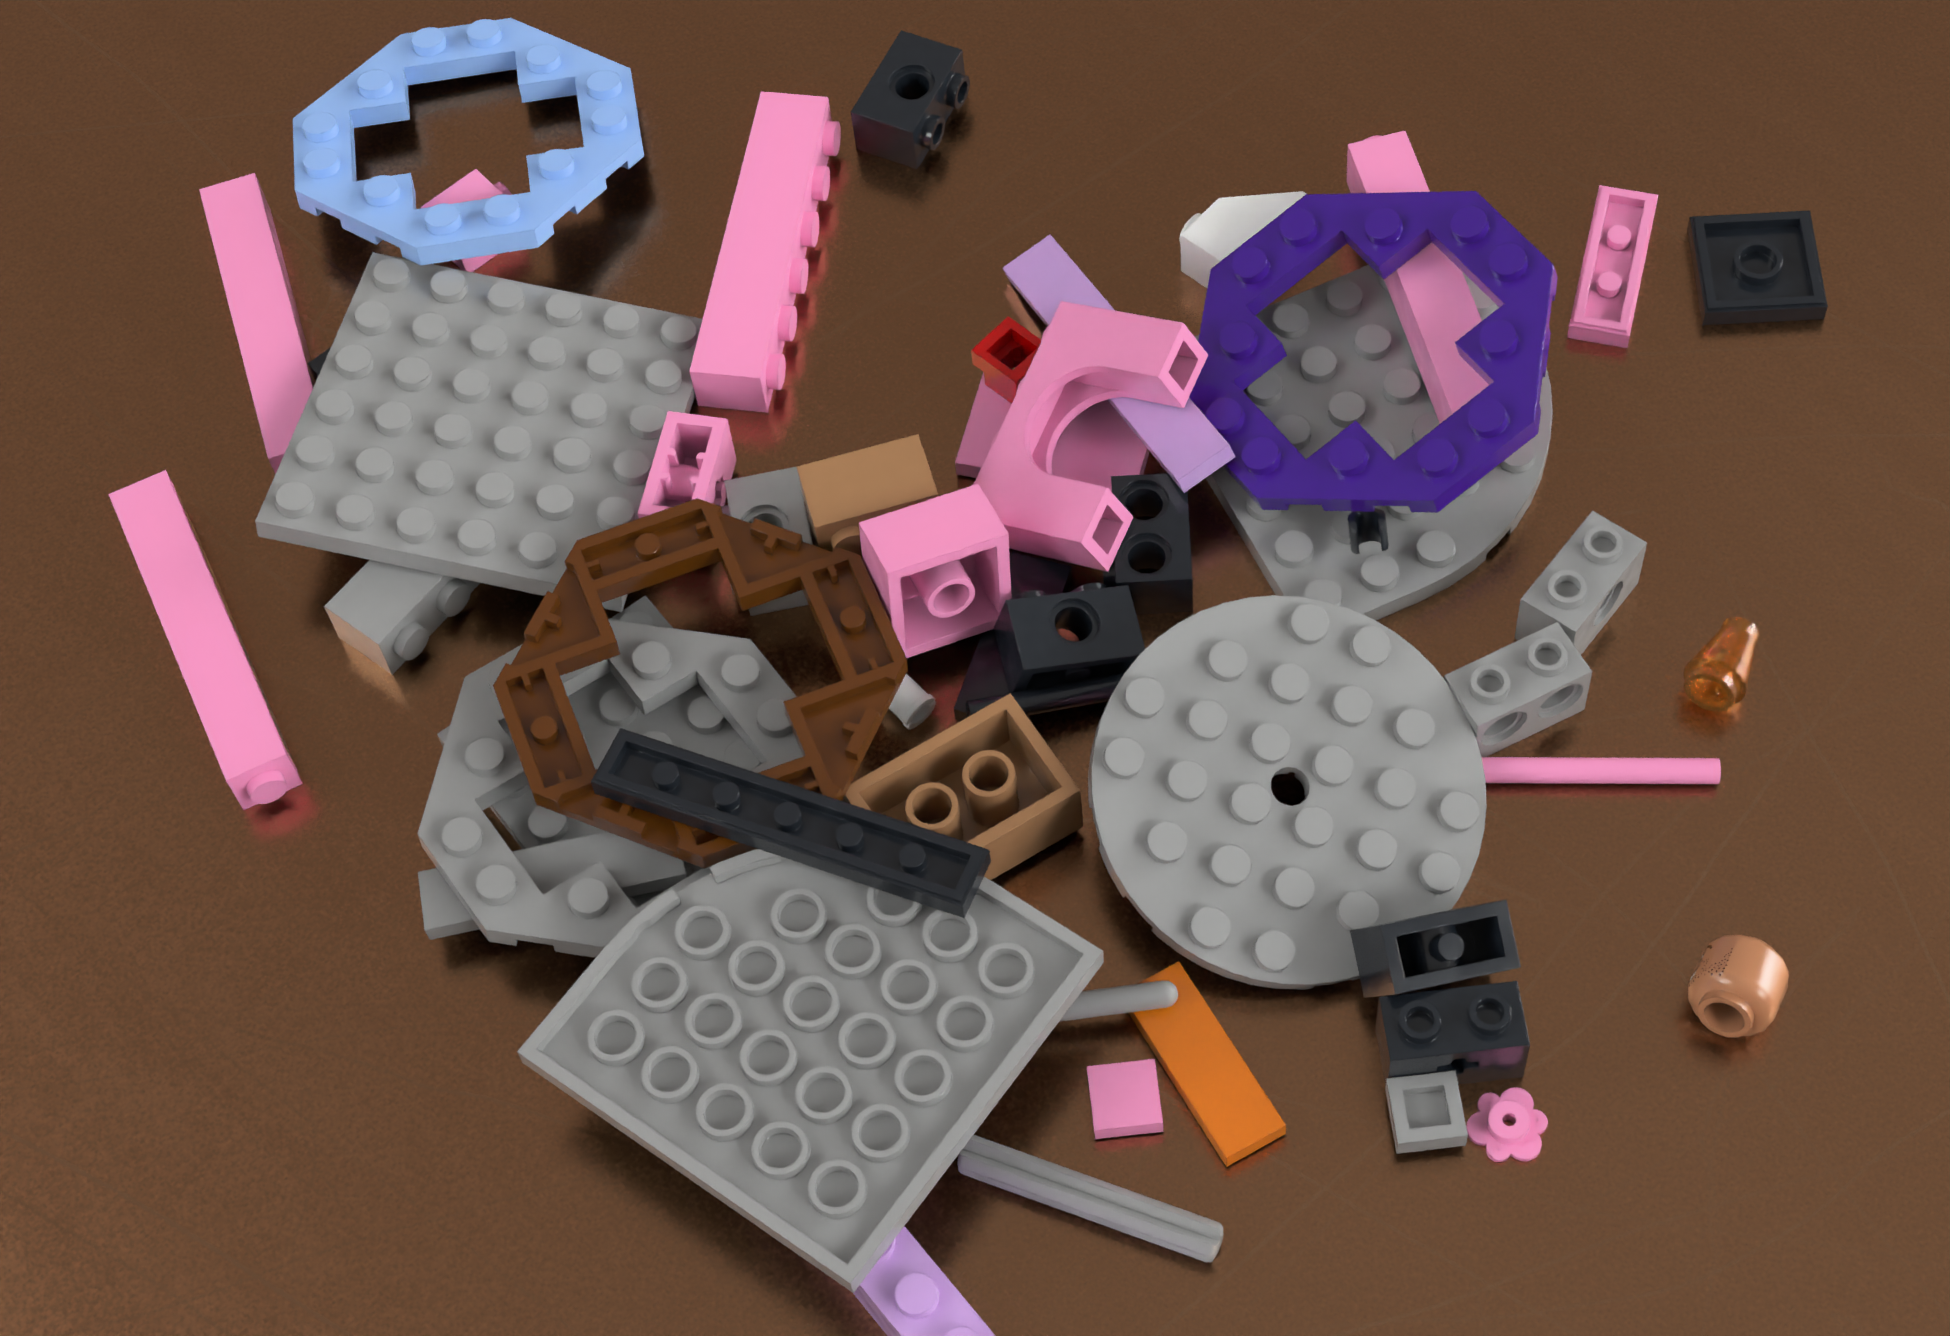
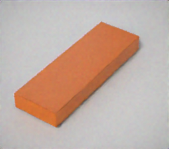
M1178 961L1138 983L1170 981L1178 990L1177 1001L1167 1008L1130 1012L1129 1015L1225 1166L1228 1167L1285 1135L1286 1124Z

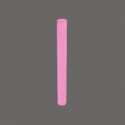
M1482 757L1486 783L1719 784L1721 778L1719 758Z

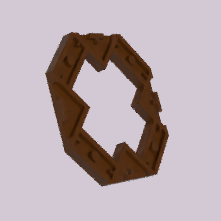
M696 498L577 540L565 560L566 570L553 593L547 591L523 632L525 636L524 643L512 664L506 663L493 687L536 805L706 869L721 861L757 848L594 793L591 780L598 769L594 767L560 676L620 655L617 640L602 603L720 561L742 611L803 590L842 681L783 702L786 717L803 757L761 771L759 774L840 801L843 800L908 668L905 653L859 554L839 547H835L833 552L803 542L801 534L758 519H754L752 524L723 514L721 506Z

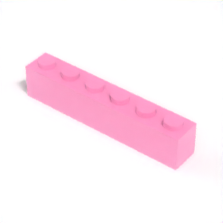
M763 91L760 93L689 371L698 406L768 413L773 390H781L783 387L786 361L782 351L785 341L792 342L795 337L797 309L793 305L796 293L804 294L807 287L808 261L805 259L807 247H815L818 241L819 214L816 212L818 201H826L829 194L830 169L827 166L829 156H837L840 148L841 127L839 121H832L828 97Z

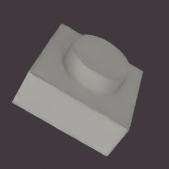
M1456 1070L1386 1079L1385 1092L1396 1154L1466 1146L1468 1133Z

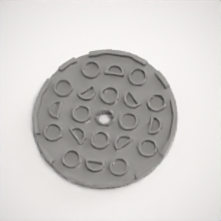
M1271 595L1225 602L1186 618L1156 638L1124 673L1108 700L1095 733L1088 771L1089 808H1092L1093 820L1100 842L1099 852L1123 898L1127 897L1139 914L1153 927L1151 931L1177 953L1207 970L1246 984L1274 989H1312L1314 986L1359 979L1360 976L1350 930L1451 910L1459 900L1471 877L1479 856L1485 829L1487 803L1482 757L1473 728L1449 684L1433 664L1413 645L1383 624L1350 608L1323 600L1299 596ZM1289 772L1295 773L1294 777L1301 782L1304 788V796H1306L1304 801L1294 806L1284 805L1279 802L1271 790V780L1274 776L1288 774Z

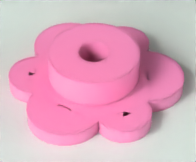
M1513 1087L1505 1090L1500 1097L1495 1093L1483 1094L1477 1104L1479 1112L1474 1113L1468 1119L1466 1128L1468 1137L1473 1143L1486 1146V1154L1492 1161L1504 1162L1511 1155L1516 1160L1525 1162L1531 1161L1539 1155L1542 1146L1539 1135L1546 1130L1548 1120L1542 1111L1533 1109V1098L1526 1090ZM1511 1121L1514 1125L1507 1126L1503 1122Z

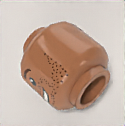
M1742 934L1724 935L1712 940L1702 952L1688 984V1001L1700 1021L1712 1032L1725 1037L1752 1036L1765 1031L1775 1019L1788 988L1789 971L1783 958L1764 941Z

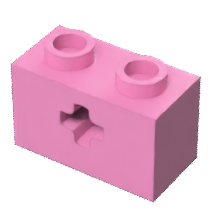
M672 411L667 412L637 513L639 518L696 498L718 506H724L727 497L724 481L732 479L737 461L728 419Z

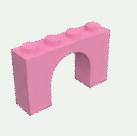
M1060 302L1050 325L1046 327L1042 335L1041 344L1025 377L1018 385L1016 396L1001 428L993 437L990 451L974 484L971 485L979 484L1008 531L1009 549L1106 572L1109 571L1133 516L1108 487L1052 475L1053 452L1060 435L1068 424L1082 411L1098 402L1111 398L1127 397L1184 408L1208 357L1207 352L1184 323L1070 302Z

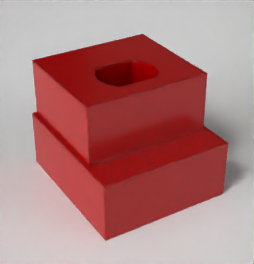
M1008 316L971 350L972 363L984 372L985 385L1012 404L1018 385L1025 377L1041 344V339Z

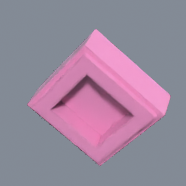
M1155 1059L1087 1066L1095 1139L1163 1132V1118Z

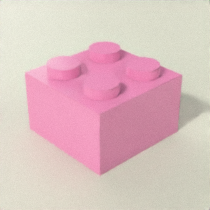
M979 484L859 522L862 560L906 658L994 629L1005 601L1012 598L1009 533Z

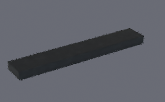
M622 728L619 729L591 780L594 793L962 918H965L991 863L989 849Z

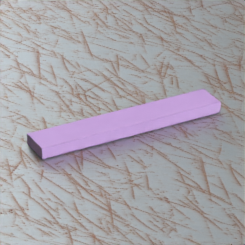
M1051 234L1002 268L1012 285L1046 326L1050 325L1061 301L1114 310ZM1127 397L1107 399L1184 493L1235 458L1228 442L1190 398H1188L1184 408Z

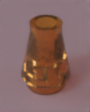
M1741 617L1727 618L1720 630L1685 666L1684 690L1689 699L1699 707L1714 712L1726 711L1745 697L1755 646L1760 638L1759 630L1752 622Z

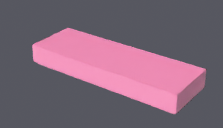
M1599 185L1567 338L1623 348L1628 347L1658 200L1657 194Z

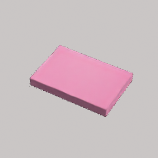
M984 372L956 457V475L977 478L990 451L993 437L1000 430L1011 407L1010 402L985 385ZM1104 400L1082 411L1064 429L1053 452L1052 475L1105 486L1112 492L1111 476L1143 475L1150 451L1109 401Z

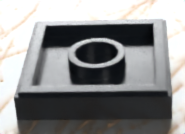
M1810 210L1692 216L1689 218L1687 233L1702 325L1819 320L1825 318L1828 305Z

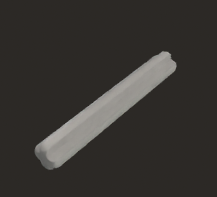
M976 1135L971 1137L958 1156V1170L965 1176L1206 1263L1212 1262L1219 1252L1224 1234L1223 1226L1220 1222Z

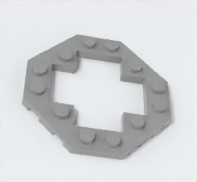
M608 619L617 640L620 655L560 676L567 696L611 672L644 715L699 684L761 764L750 771L759 773L803 757L786 717L783 703L797 696L751 639ZM520 645L465 676L417 834L422 848L489 942L517 946L518 940L553 945L555 952L596 958L614 936L657 897L671 888L678 892L688 884L710 874L711 870L710 867L706 869L701 868L635 908L601 860L547 893L542 894L483 812L484 809L529 784L515 745L506 733L509 729L493 687L506 663L512 664L522 646Z

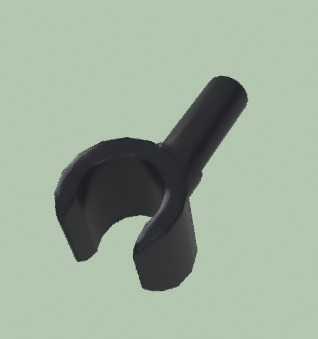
M1375 508L1374 512L1353 511L1348 515L1350 547L1354 554H1360L1359 545L1368 541L1381 543L1382 551L1388 549L1386 514L1383 510Z

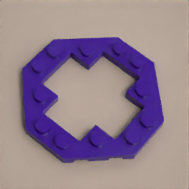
M1477 191L1306 194L1211 268L1198 339L1200 345L1207 352L1208 357L1189 398L1228 442L1235 455V458L1223 465V467L1262 510H1288L1289 504L1322 505L1324 511L1374 512L1375 506H1409L1411 512L1438 513L1539 432L1541 416L1539 401L1542 377L1546 375L1551 335L1549 321L1552 301H1555L1558 279L1554 264ZM1432 242L1499 307L1455 342L1459 355L1489 386L1395 460L1356 420L1306 459L1243 392L1246 387L1287 356L1282 343L1255 315L1346 244L1384 280Z

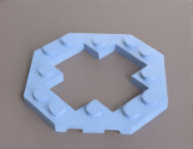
M513 18L499 20L481 19L471 24L445 28L427 27L416 32L400 34L293 118L294 183L300 209L317 217L323 212L340 219L343 229L376 245L382 240L387 241L400 248L402 257L418 265L538 248L555 234L553 224L568 211L578 214L607 189V177L619 167L629 170L644 157L631 68ZM517 69L522 103L577 95L584 147L566 150L552 149L545 153L526 155L530 192L514 195L502 194L487 199L454 204L442 203L428 208L417 209L411 173L393 176L379 175L371 179L357 181L354 128L410 120L408 85Z

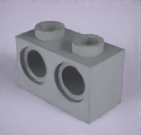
M1556 622L1444 675V679L1454 692L1473 728L1481 757H1487L1585 709L1592 670L1560 624Z

